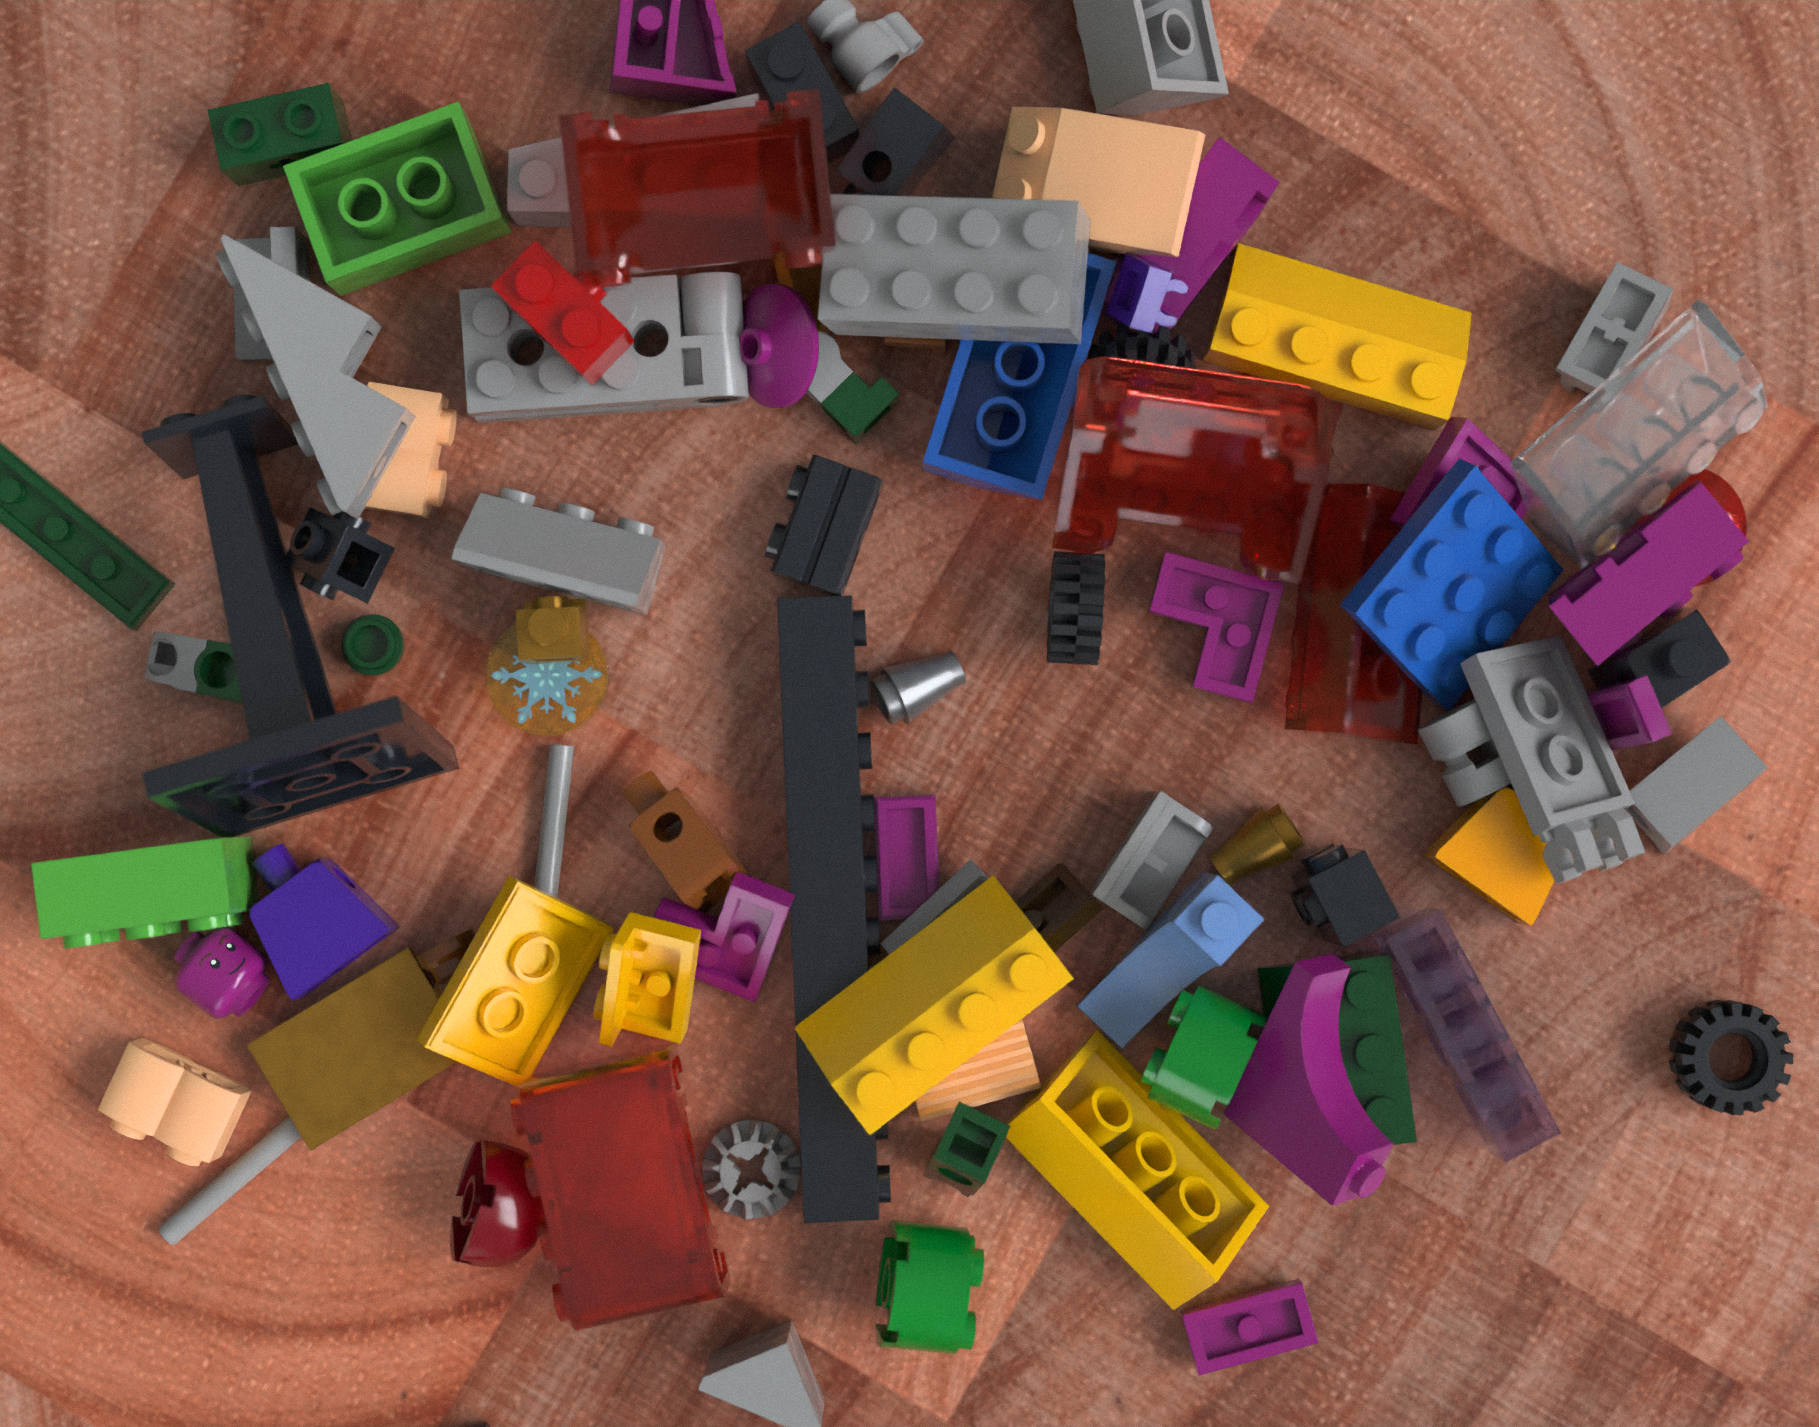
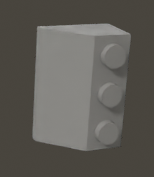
M1073 0L1077 17V31L1083 45L1089 74V88L1094 98L1097 114L1141 115L1213 100L1229 94L1209 0Z
M500 487L497 497L483 493L479 494L454 547L451 558L453 561L473 571L648 615L666 544L661 539L652 537L654 526L626 518H619L616 528L593 522L595 511L559 502L557 512L534 507L536 496L505 487Z

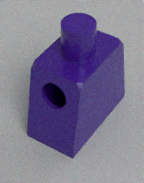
M281 843L252 863L271 890V893L248 910L249 916L291 1000L307 996L400 928L395 920L330 858L318 859L302 870L286 846Z

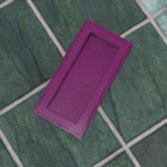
M1647 675L1587 692L1588 699L1612 751L1652 743L1672 734Z
M936 795L874 797L879 920L907 919L939 889Z

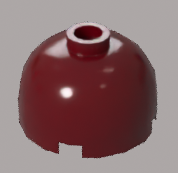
M481 1139V1142L473 1144L465 1161L456 1196H463L461 1217L452 1216L450 1230L451 1256L455 1262L466 1263L472 1266L503 1267L518 1262L535 1247L540 1232L549 1234L552 1231L556 1220L558 1201L557 1197L548 1195L547 1176L539 1161L529 1153L495 1141Z

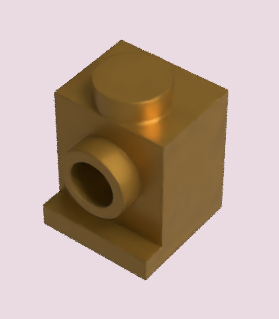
M569 596L532 598L531 602H524V609L516 610L518 660L527 664L590 660L586 598L569 599Z

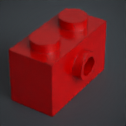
M536 240L491 285L501 300L591 386L635 342L628 329L600 303L608 295L604 289L582 268H579L571 275Z

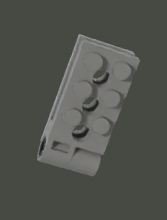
M704 272L686 275L680 279L675 274L595 280L608 294L600 303L628 329L635 342L592 386L507 306L492 287L459 290L467 414L475 417V421L479 424L721 407L723 404L739 403L749 399L747 364L741 360L739 343L740 334L744 330L741 277L739 274L731 272ZM658 332L668 336V344L659 355L646 357L638 353L639 344L646 335ZM531 341L544 343L543 354L536 363L528 366L518 364L517 356L523 345Z

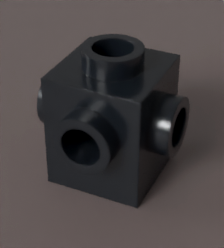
M310 507L303 522L294 530L290 539V548L282 563L305 573L299 585L330 600H334L338 590L368 604L395 548L368 535L367 532L372 523L361 517L356 519L344 511L331 517Z

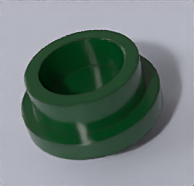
M368 614L358 617L349 624L343 634L342 652L345 660L354 670L365 675L377 676L391 671L398 665L404 653L405 643L400 628L395 622L385 616Z

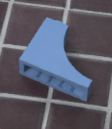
M1202 871L1076 1005L1123 1049L1182 990L1208 970L1221 966L1265 919L1218 875Z

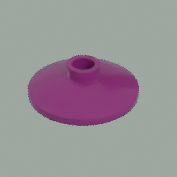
M765 284L750 293L742 304L744 330L739 337L741 360L747 364L749 395L765 407L784 408L799 401L813 381L819 356L818 331L813 313L801 294L784 284Z

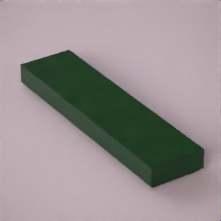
M0 441V523L131 630L137 631L176 583Z

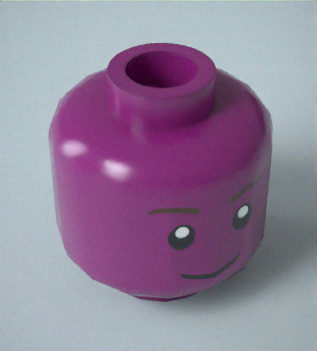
M229 927L213 929L207 935L195 931L185 940L174 956V960L181 965L175 978L177 990L215 1019L225 1018L232 1013L238 1018L243 1016L261 997L270 982V978L265 974L267 969L265 954Z

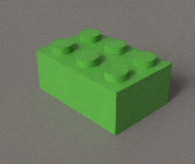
M459 101L283 166L324 280L340 296L512 233L472 122Z
M251 836L215 838L31 863L40 939L62 936L63 948L66 949L120 941L119 929L125 928L126 940H134L182 932L180 920H188L189 932L243 924L241 912L248 911L259 902L256 871L252 865L254 856Z

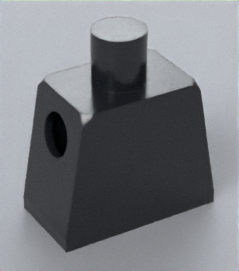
M894 87L837 169V172L850 181L842 194L910 196L955 137L942 123ZM891 160L892 170L888 178L881 182H875L872 176L874 167L881 161Z
M1683 607L1643 633L1635 643L1617 656L1612 657L1610 655L1598 666L1595 664L1586 671L1598 688L1626 681L1624 674L1631 679L1647 675L1662 708L1731 663V660L1700 612L1694 608Z

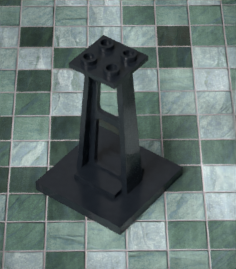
M238 395L223 401L219 409L199 415L193 413L171 415L163 419L159 427L143 431L144 444L182 479L199 475L250 740L143 772L142 776L147 797L212 833L226 838L236 837L460 769L454 746L398 696L338 713L291 566L282 563L287 550L257 459L259 456L299 445L292 427L263 395L259 397L254 395Z

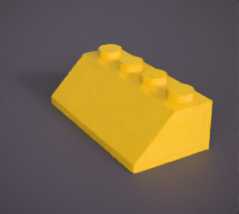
M1238 243L1202 361L1436 430L1448 422L1467 362L1472 313Z
M992 875L801 1021L794 1029L830 1084L868 1134L871 1135L1074 978L999 881Z
M1096 1030L1041 1083L1040 1089L1034 1090L1006 1122L1010 1126L1006 1138L1151 1288L1175 1310L1219 1280L1267 1211L1269 1205L1178 1112L1147 1098L1152 1086L1141 1082L1142 1075Z

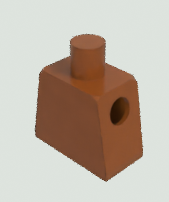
M653 771L644 773L626 787L623 794L639 814L638 817L631 821L628 827L684 903L706 913L726 898L737 871L753 877L696 802L677 787L668 792ZM682 824L679 836L670 841L672 830Z

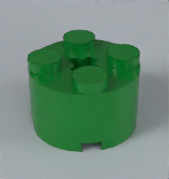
M1201 985L1198 986L1194 995L1182 990L1167 1022V1026L1177 1030L1168 1052L1158 1047L1155 1048L1141 1079V1082L1152 1086L1147 1098L1216 1130L1221 1119L1211 1115L1210 1112L1216 1101L1228 1106L1258 1041L1246 1035L1251 1024L1262 1029L1268 1016Z
M891 1220L888 1226L895 1238H884L877 1279L876 1306H882V1308L887 1309V1325L875 1323L878 1346L956 1354L958 1349L971 1350L976 1332V1314L974 1311H968L971 1287L979 1288L982 1283L984 1272L983 1249L975 1248V1237L970 1235L966 1227Z

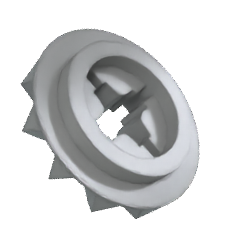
M750 1119L732 1123L716 1134L707 1147L702 1162L705 1190L721 1211L741 1217L744 1220L772 1216L792 1199L798 1187L801 1174L798 1151L790 1137L783 1130L769 1122ZM765 1147L769 1151L764 1156L765 1161L761 1170L768 1176L767 1180L773 1186L771 1187L765 1182L761 1184L759 1181L752 1180L747 1186L743 1185L738 1192L734 1188L739 1182L737 1179L741 1170L734 1164L735 1160L728 1156V1154L731 1153L736 1158L742 1157L749 1161L755 1154L759 1155Z

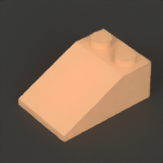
M1012 107L992 199L1079 201L1090 218L1088 252L1178 257L1205 134L1197 130L1067 108Z

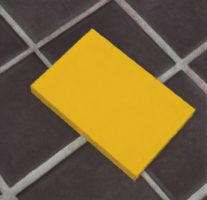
M509 875L416 1040L427 1049L524 1090L601 953L608 933H612L614 928L606 921Z

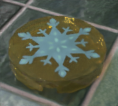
M515 622L498 637L487 659L486 686L493 706L510 725L532 735L560 736L580 729L599 712L608 689L610 667L602 644L589 631L590 660L527 664L518 660L517 626Z

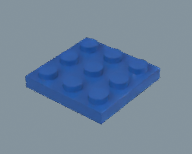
M1459 458L1340 605L1434 704L1449 712L1470 687L1460 663L1477 653L1500 649L1564 569L1477 466Z

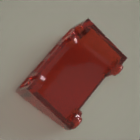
M819 89L787 92V101L775 103V111L769 112L768 100L755 101V106L631 119H628L627 114L613 115L615 127H610L609 120H593L592 112L559 115L577 274L584 277L591 276L593 287L607 288L632 284V273L785 258V268H806L823 265V253L834 251L836 245Z

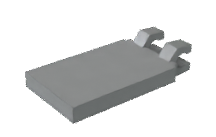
M1562 636L1477 653L1460 663L1533 835H1539L1541 842L1546 843L1542 857L1556 884L1573 880L1581 876L1582 872L1595 868L1601 872L1617 867L1624 863L1623 860L1645 853L1634 820L1625 810L1634 805L1635 802L1588 699Z

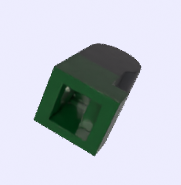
M959 1101L949 1123L944 1127L923 1176L942 1181L954 1187L966 1197L973 1196L985 1184L1010 1126Z

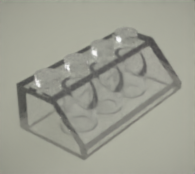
M1698 299L1510 462L1532 526L1582 569L1596 556L1610 552L1618 544L1627 529L1642 516L1657 511L1665 503L1672 490L1691 474L1703 471L1712 462L1716 452L1734 436L1745 433L1754 427L1761 418L1763 411L1768 408L1761 375L1708 305Z

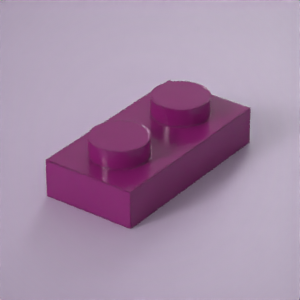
M1300 1279L1180 1311L1195 1368L1199 1376L1319 1343L1304 1287Z

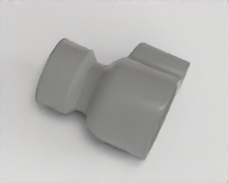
M824 0L810 14L806 21V26L820 42L832 45V65L858 94L865 93L876 86L895 68L899 61L912 55L924 42V39L900 12L890 13L875 21L860 22L856 18L857 9L849 0Z

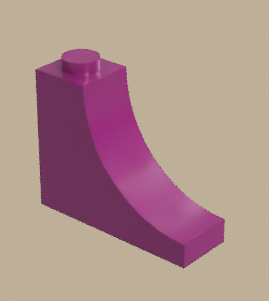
M1333 953L1295 962L1224 1112L1227 1118L1331 1206L1357 1197L1366 1198L1371 1195L1385 1177L1386 1169L1383 1165L1394 1145L1371 1121L1362 1108L1346 1073L1339 1040V1009L1345 981L1351 967Z

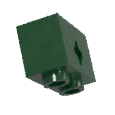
M329 83L207 110L220 170L237 186L286 176L283 168L284 165L352 141L344 101Z

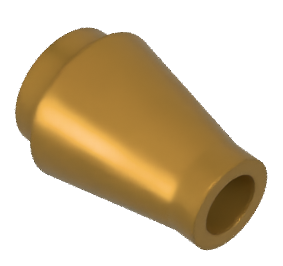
M1278 803L1267 811L1264 807H1261L1220 849L1209 856L1224 881L1231 886L1240 879L1295 859L1294 852L1306 844L1290 817Z

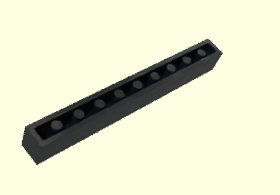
M852 595L777 599L790 893L795 894L790 908L795 1026L869 970V955L880 954L879 917L867 918L866 893L878 892L876 855L864 856L863 831H875L873 794H861L860 770L872 769L871 732L859 733L858 708L870 707L868 671H856L855 647L867 646L865 609L853 610ZM796 1032L804 1223L879 1220V1203L891 1202L890 1165H878L877 1141L888 1140V1122L869 1135L830 1084Z

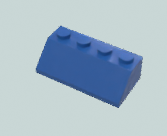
M1088 253L1081 344L961 340L923 459L922 471L982 490L1042 501L1117 261Z

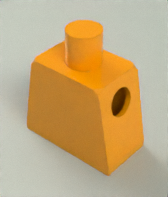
M1507 786L1476 800L1423 855L1515 922L1532 926L1537 919L1555 881L1542 857L1546 843L1541 842L1539 835H1533L1516 793Z

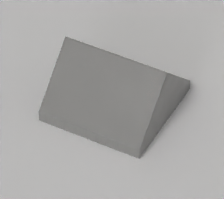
M793 1320L711 1353L698 1390L785 1427H821L825 1399Z

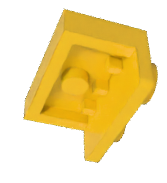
M629 912L618 933H608L603 943L599 960V968L607 971L606 984L603 983L599 989L593 1011V1018L601 1021L599 1044L612 1047L621 1029L681 1044L688 1030L701 937L700 929Z

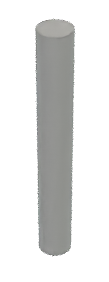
M550 744L534 887L558 898L574 746Z
M288 1116L163 1222L158 1227L162 1237L171 1245L177 1244L297 1142L301 1135L291 1118Z

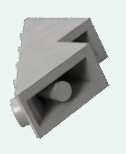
M223 234L221 241L225 249L216 252L218 262L229 284L232 287L241 285L250 305L241 309L245 324L257 344L266 342L275 362L266 366L271 383L282 401L291 398L300 419L291 424L296 440L307 458L316 455L325 477L316 481L322 499L332 515L344 511L358 519L416 417L407 408L353 379L382 327L367 313Z

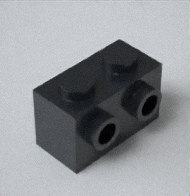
M1334 843L1328 844L1300 859L1305 869L1291 876L1298 889L1291 892L1290 897L1298 914L1306 926L1312 924L1315 929L1319 928L1324 940L1345 947L1400 918L1372 862L1363 849L1345 848L1343 844L1337 846Z

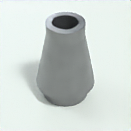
M949 650L937 656L881 668V676L870 680V687L882 715L890 725L900 720L908 724L954 688L965 684L966 678L957 657Z

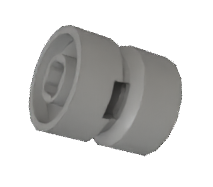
M1475 699L1440 715L1417 729L1432 759L1445 762L1447 767L1442 774V778L1458 807L1481 799L1511 783ZM1480 746L1484 759L1473 763L1466 755V752Z

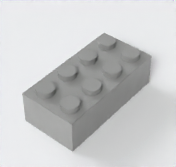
M828 194L818 320L836 335L1081 344L1090 218L1079 201Z

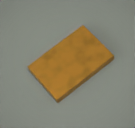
M410 947L247 1045L310 1151L458 1062L425 1048L416 1040L436 1006L438 999L433 991L434 986L424 969L421 968Z

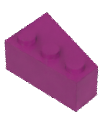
M618 0L609 93L698 106L735 98L737 91L733 73H730L723 41V28L720 16L717 14L715 1Z
M1221 137L1216 140L1199 163L1179 256L1136 255L1147 258L1172 272V276L1188 286L1186 294L1176 291L1166 292L1160 308L1177 317L1176 324L1265 209L1280 183ZM1118 257L1115 260L1117 262L1101 313L1115 324L1121 325L1124 323L1106 313L1123 260ZM1156 322L1152 331L1153 334H1156L1160 326ZM1176 324L1174 326L1168 327L1170 328V332L1173 330ZM1129 327L1130 333L1138 332V329Z
M1697 479L1548 594L1549 607L1598 666L1610 655L1615 657L1635 643L1643 635L1641 630L1659 615L1664 619L1684 606L1693 597L1690 590L1705 577L1710 575L1713 580H1716L1744 559L1740 549L1749 540L1705 486Z

